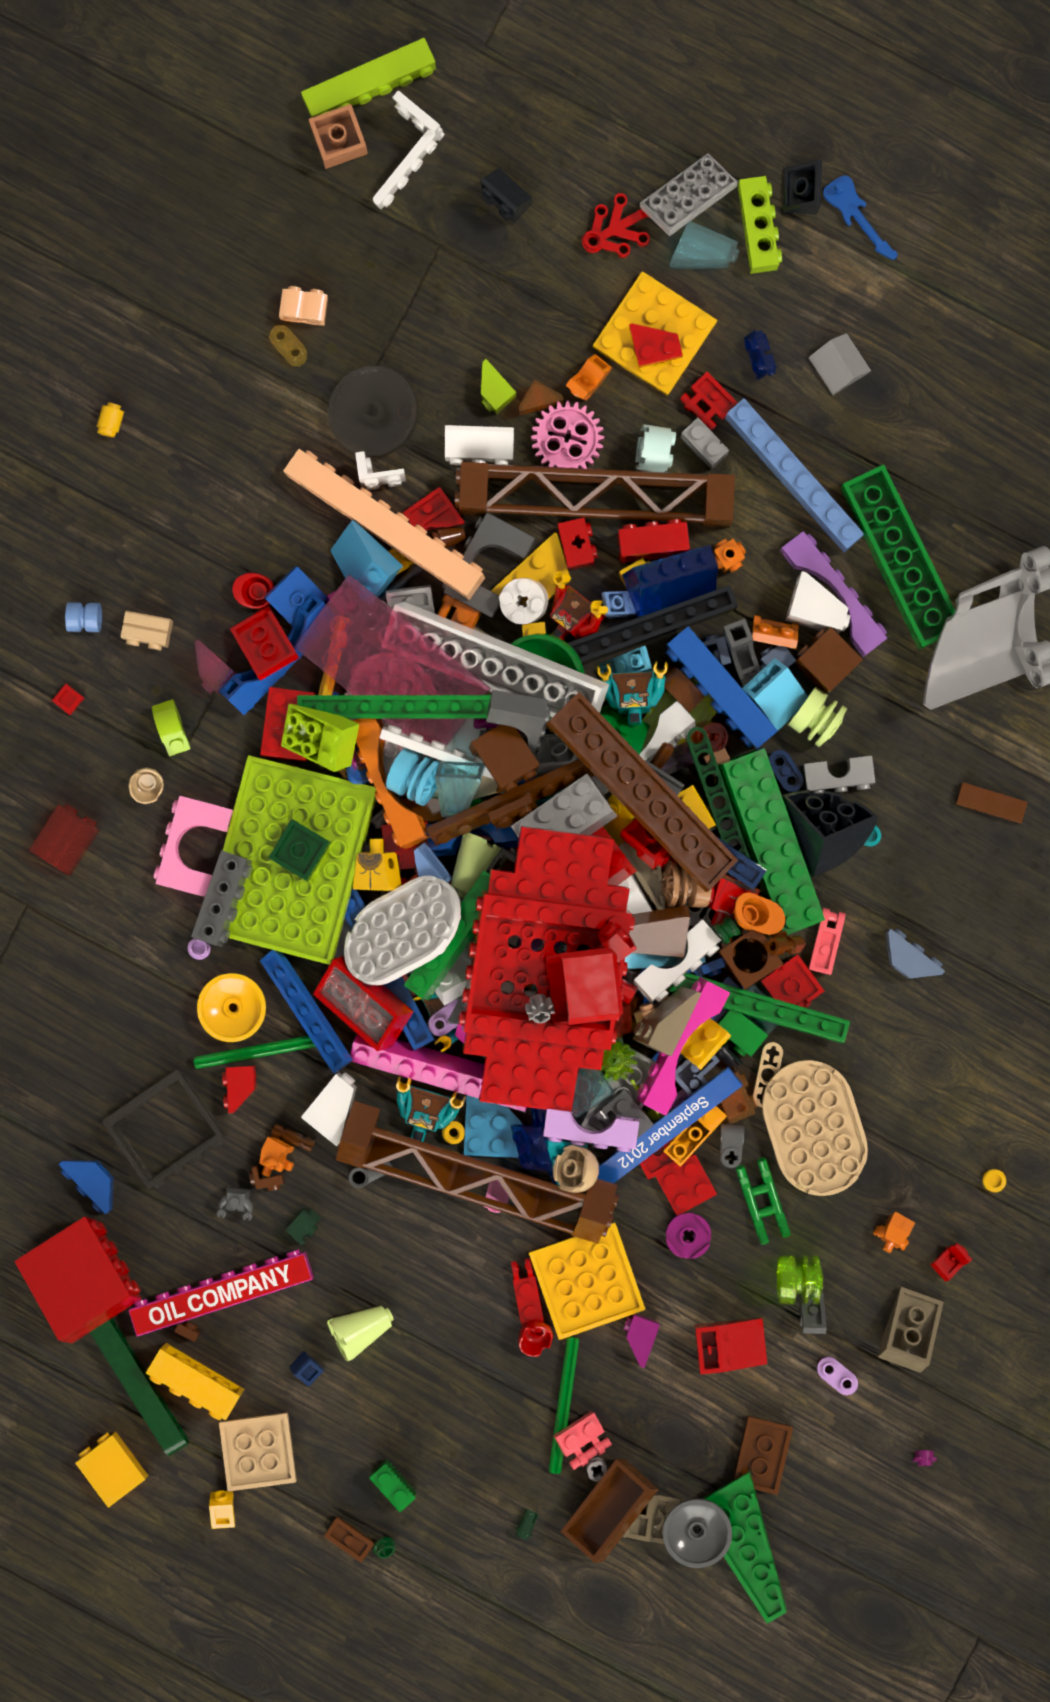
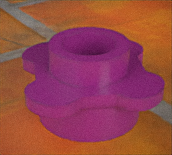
M928 1450L915 1451V1457L912 1459L913 1462H918V1466H932V1462L937 1460L934 1457V1451Z

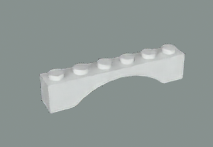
M678 701L660 714L653 738L640 753L644 761L650 762L664 742L671 743L675 749L677 742L682 738L685 739L687 729L695 726V720ZM596 776L591 777L607 800L612 793Z

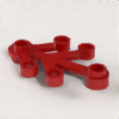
M619 193L614 198L615 206L609 227L601 231L603 219L608 215V208L603 204L596 206L592 230L587 231L583 235L582 246L589 253H597L604 249L617 253L621 258H626L630 254V246L627 243L617 244L606 239L616 236L635 241L640 247H646L650 241L648 233H638L626 228L649 216L640 209L620 220L628 199L625 194ZM618 198H623L625 202L623 204H618L616 200ZM604 209L605 214L599 215L597 210ZM645 236L647 241L642 243L639 241V237ZM595 239L597 244L592 246L589 244V240ZM625 247L628 252L622 254L619 249Z

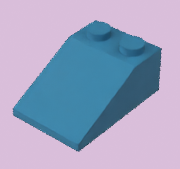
M354 519L349 523L330 550L351 590L367 605L385 591L403 567Z

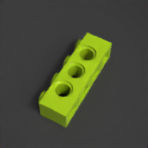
M766 176L740 179L737 187L750 274L777 270L779 263L782 262L781 249H777L776 246L779 234L778 228L773 226L772 220L775 218V207L770 205L769 197L772 196L771 183H767ZM753 199H760L763 205L756 207L751 201ZM763 221L766 227L759 229L755 226V222ZM764 242L769 245L770 249L762 251L759 249L758 244Z

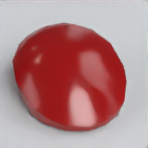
M250 572L236 578L232 591L235 599L241 605L252 609H263L270 605L264 596L274 587V584L268 577Z

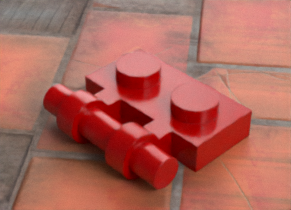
M708 372L691 386V390L696 394L692 399L686 393L680 398L685 404L684 408L699 418L710 431L717 426L711 419L715 414L723 420L727 413L738 404ZM701 400L710 408L707 413L697 405Z

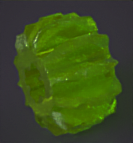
M616 1041L614 1045H611V1050H604L603 1065L600 1071H605L604 1076L606 1078L612 1077L614 1081H618L620 1077L627 1079V1072H634V1069L630 1066L631 1064H637L636 1060L631 1059L636 1053L635 1051H629L630 1045L624 1044L622 1046L621 1042ZM620 1058V1063L614 1064V1059Z

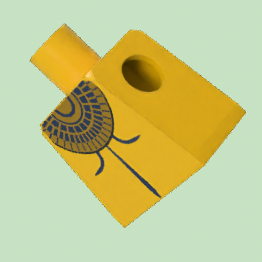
M370 839V852L357 854L353 889L390 891L402 886L397 854L395 852H384L383 839Z

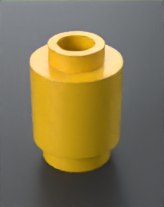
M109 402L107 406L102 405L97 423V433L115 438L116 433H119L124 412L120 410L121 406Z

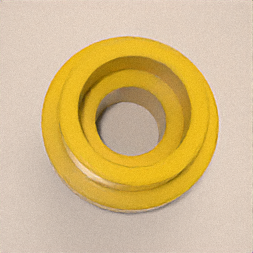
M452 1121L442 1130V1136L447 1143L457 1144L463 1140L465 1129L459 1122ZM452 1128H455L458 1131V1135L455 1137H452L449 1134V1131Z

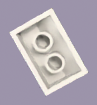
M445 425V460L450 461L451 465H461V462L495 463L501 465L513 463L514 428Z

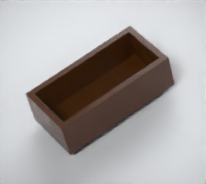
M616 1459L561 1530V1533L594 1563L603 1562L659 1489L626 1459Z

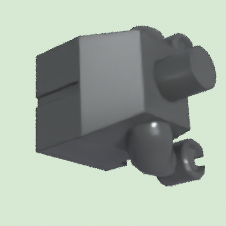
M227 1187L226 1195L219 1201L217 1217L222 1216L224 1218L227 1214L226 1210H238L245 1212L243 1214L244 1220H251L253 1217V1204L250 1201L251 1189Z

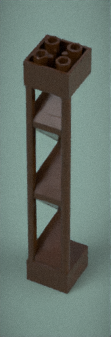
M461 462V468L456 469L457 486H460V491H455V508L459 509L460 515L485 516L488 512L655 521L681 519V522L703 523V527L730 528L733 522L735 475L501 465ZM489 479L513 480L488 501ZM535 481L564 507L497 503L527 482ZM551 482L601 485L573 506ZM615 485H621L651 511L584 507ZM638 486L688 489L663 510H660ZM704 489L703 514L671 512Z
M356 1101L353 1102L340 1140L336 1157L337 1161L359 1168L364 1167L570 1233L574 1237L596 1244L599 1243L601 1236L606 1237L608 1228H610L613 1220V1210L619 1198V1194H616L618 1185L597 1179L594 1185L586 1190L585 1193L564 1191L558 1187L559 1185L378 1128L376 1125L380 1109ZM413 1152L431 1179L382 1163ZM498 1179L515 1206L468 1192L467 1190ZM580 1207L575 1225L551 1218Z

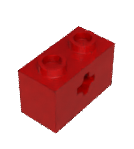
M584 518L558 523L557 528L568 571L594 565V559L598 558L595 545H591L589 537L592 536L590 523H585ZM575 539H579L580 542H584L580 549H577V546L573 545L575 543Z

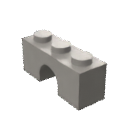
M872 756L849 758L847 760V773L842 778H836L829 773L827 761L803 764L802 771L805 790H810L811 793L823 794V791L834 789V793L847 792V787L856 786V790L870 789V785L875 783Z

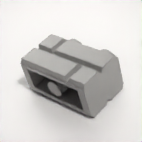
M699 418L681 433L680 438L710 470L728 455L729 450L723 443L720 444V440Z

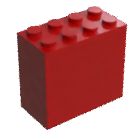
M88 1217L81 1218L14 1261L58 1341L67 1343L77 1341L142 1299L139 1295V1292H141L139 1285L135 1280L131 1281L127 1274L130 1272L127 1264L123 1260L120 1261L117 1256L119 1251L113 1241L109 1242L105 1234L108 1233L106 1227L101 1221L98 1222Z

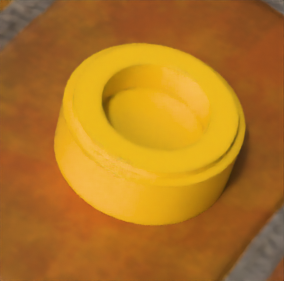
M989 1169L984 1173L982 1183L987 1190L999 1192L1006 1185V1177L1000 1170Z

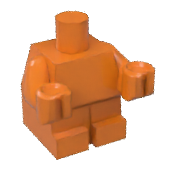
M267 1137L261 1150L259 1162L264 1165L261 1174L269 1177L272 1170L282 1172L285 1169L291 1171L294 1163L287 1160L286 1156L288 1153H292L294 1147L276 1137Z
M894 1212L889 1216L885 1226H876L873 1234L878 1235L877 1237L886 1242L882 1248L884 1251L891 1253L893 1247L901 1248L900 1250L904 1251L909 1244L906 1238L910 1235L915 1222Z

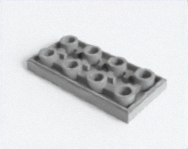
M707 153L640 202V208L666 234L671 236L736 188L738 181Z

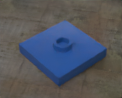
M295 565L264 598L293 626L297 609L312 593L323 602L327 596Z

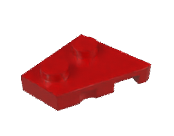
M629 324L638 368L683 358L678 334L638 324Z

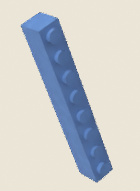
M745 399L741 400L727 413L725 419L843 553L862 538L864 533Z

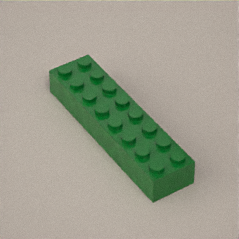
M883 464L843 483L840 490L859 529L864 533L863 537L918 650L938 641L947 617L952 616L955 609Z
M765 748L754 749L718 763L749 857L767 870L758 883L763 898L778 904L784 912L785 924L781 931H786L787 935L824 921L825 918Z

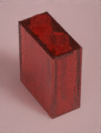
M66 803L65 807L57 805L29 851L65 874L72 875L100 829L95 827L96 821L88 816H85L84 819L76 815L78 810Z

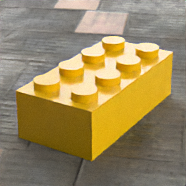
M165 1343L160 1348L146 1374L150 1375L149 1379L158 1385L162 1383L170 1387L169 1391L176 1396L181 1397V1395H184L190 1399V1404L197 1408H206L210 1411L209 1415L217 1420H226L244 1391V1388L168 1343Z

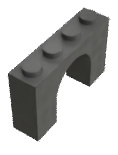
M486 513L485 517L480 516L475 525L477 531L474 537L469 536L464 545V548L467 550L463 555V560L470 564L483 550L498 548L524 561L535 542V538ZM445 583L442 586L445 588L444 595L446 594L479 611L481 615L490 620L493 619L500 606L499 596L482 586H479L470 600Z
M492 690L488 703L486 722L507 725L521 730L522 732L519 734L536 758L537 750L540 749L541 738L545 734L546 723L550 719L551 710L547 709L548 700ZM480 730L478 737L489 731Z

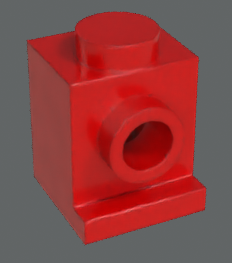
M612 922L603 926L601 931L597 933L604 948H611L616 952L618 963L637 949L632 937L627 935L622 927L617 929Z

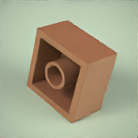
M351 104L309 119L313 136L326 169L368 154Z

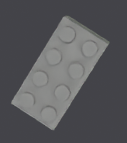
M586 774L511 827L518 838L521 826L591 835L616 818L617 814L594 780Z

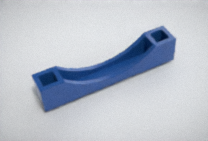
M312 593L297 609L294 624L288 635V639L299 658L261 681L253 669L234 674L219 692L245 715L269 691V687H272L283 677L286 671L302 657L310 646L315 644L318 638L333 625L338 616L320 598Z

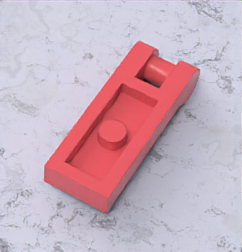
M823 908L822 912L825 920L819 923L808 969L831 975L846 913L838 912L837 914L830 912V909ZM828 921L836 922L834 929L827 927Z

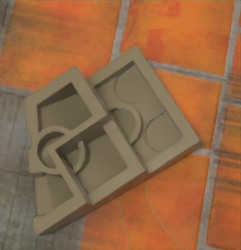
M655 1494L623 1535V1538L628 1537L664 1544V1521L668 1513L677 1504L683 1502V1499Z

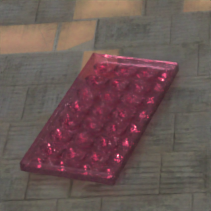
M351 575L347 576L295 645L298 651L352 695H487L491 689ZM468 718L382 719L389 725L401 728V732L404 734L416 733L423 736L424 741L432 743L433 740L445 744L446 748Z

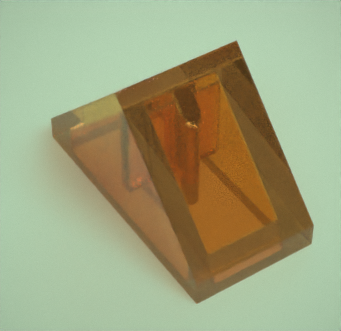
M534 379L519 406V414L522 416L547 409L550 405L554 407L557 406V402H560L562 405L563 396Z

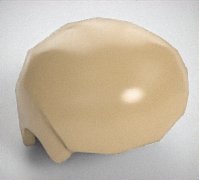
M148 767L136 770L129 781L131 797L136 802L142 804L157 801L164 787L162 776L155 769Z

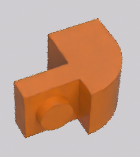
M594 354L587 359L581 370L569 380L566 386L574 396L588 400L607 377L612 367Z

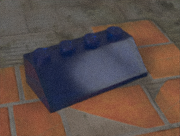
M707 545L633 567L622 574L636 615L641 617L715 591L718 565L711 545Z

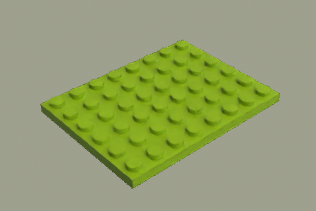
M248 755L223 851L251 860L253 868L250 877L245 880L243 886L245 887L244 895L241 900H238L236 906L238 910L237 916L230 923L228 929L230 931V939L328 965L331 964L336 953L353 888L356 857L363 850L376 801L374 792L377 790L375 787L364 784L356 785L349 780ZM291 819L332 842L308 882L268 858Z

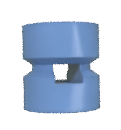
M68 602L65 613L67 631L81 632L85 628L88 632H100L102 625L101 604L88 603L83 607L80 602Z

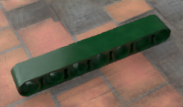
M697 726L690 727L685 732V741L711 816L716 823L717 834L726 843L732 839H737L739 842L737 850L750 858L708 735L703 728ZM698 730L701 732L702 738L700 742L693 743L690 740V735L693 731ZM702 752H706L709 755V761L705 765H701L698 762V756ZM714 774L717 781L715 785L709 787L706 785L705 779L707 775ZM716 796L724 798V804L720 808L713 806V799ZM729 817L732 824L730 828L724 830L721 828L720 822L723 818Z
M111 1318L92 1330L90 1334L164 1452L171 1456L187 1446L189 1440L154 1383L149 1379V1375L146 1374V1370L114 1319Z

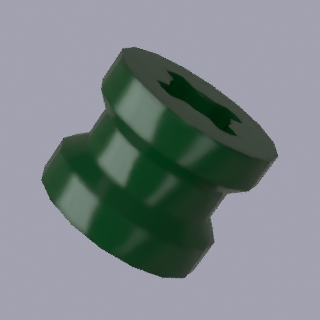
M725 916L720 924L712 926L715 934L725 945L730 942V938L741 934L739 928L729 916Z

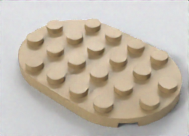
M801 1060L782 1067L769 1080L762 1098L763 1118L779 1168L785 1178L803 1192L817 1196L839 1193L850 1187L858 1179L866 1164L868 1152L866 1136L851 1089L845 1078L836 1069L822 1062Z

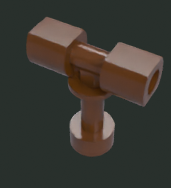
M779 931L771 935L772 937L766 943L765 948L771 955H782L785 951L789 954L800 953L806 946V943L801 936L787 937L786 931Z

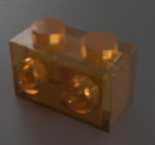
M737 1070L733 1073L742 1082V1087L721 1102L729 1124L756 1114L754 1108H757L753 1095L748 1096L745 1087L749 1086L745 1075L739 1074Z

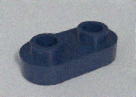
M783 750L774 751L768 759L775 778L785 791H798L803 785L802 774L787 752ZM776 758H781L783 760L782 766H777L775 764ZM789 777H793L795 779L794 785H789L787 783V779Z

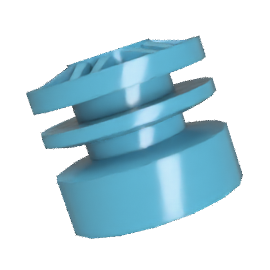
M405 747L397 755L390 768L386 787L401 796L407 793L409 800H415L417 804L424 806L433 797L440 784L444 772V763L438 760L434 761V758L429 756L423 759L422 753Z

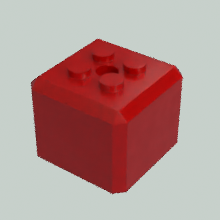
M611 948L546 955L549 993L555 1008V1013L552 1014L554 1025H572L619 1019L623 1013V991L620 987V967L617 963L615 951Z

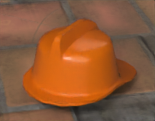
M744 893L735 902V909L732 914L735 915L736 922L743 929L755 930L768 935L776 934L783 929L785 915L781 907L775 902L753 893Z

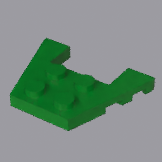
M610 705L602 706L600 714L640 755L650 725L642 721L641 725L630 726L628 725V714L620 715L617 709L611 708Z

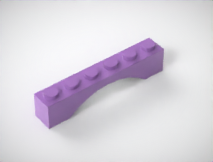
M803 531L783 546L780 552L793 569L805 571L818 577L848 607L847 614L851 615L849 620V640L864 657L887 639L885 636L887 632L879 622L876 624L871 618L873 614L866 605L862 606L857 600L859 596L852 587L848 588L843 582L845 578L838 569L834 571L830 566L831 560L823 551L819 552L815 546L817 545L815 539L810 534L806 535Z

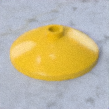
M231 973L220 975L209 981L201 991L197 1003L198 1018L203 1028L212 1037L225 1042L242 1041L252 1036L262 1025L266 1014L265 997L260 987L244 975ZM232 1003H235L237 1005V1010L235 1012H232L229 1009V1006Z

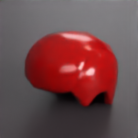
M540 1320L524 1324L518 1335V1345L521 1352L527 1356L538 1357L543 1349H549L553 1339L551 1327Z

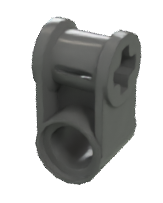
M721 1124L719 1157L720 1162L725 1167L735 1168L741 1163L744 1125ZM730 1151L736 1156V1160H732V1164H729V1160L725 1159V1155H729Z

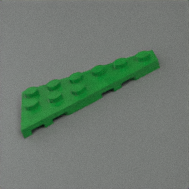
M749 1470L702 1499L717 1504L727 1514L732 1527V1541L724 1558L768 1624L785 1614L787 1607Z

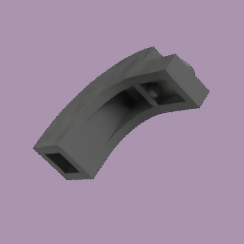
M745 619L723 627L728 653L742 688L761 671L753 648V637Z

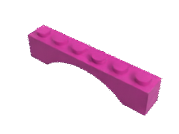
M702 977L692 985V990L702 994L672 1056L659 1052L656 1062L648 1070V1078L645 1083L641 1084L637 1092V1100L664 1115H667L677 1096L675 1070L684 1044L698 1026L721 1012L730 995V992Z

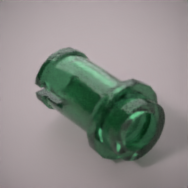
M526 1509L519 1527L515 1528V1535L524 1540L532 1537L531 1531L539 1514Z

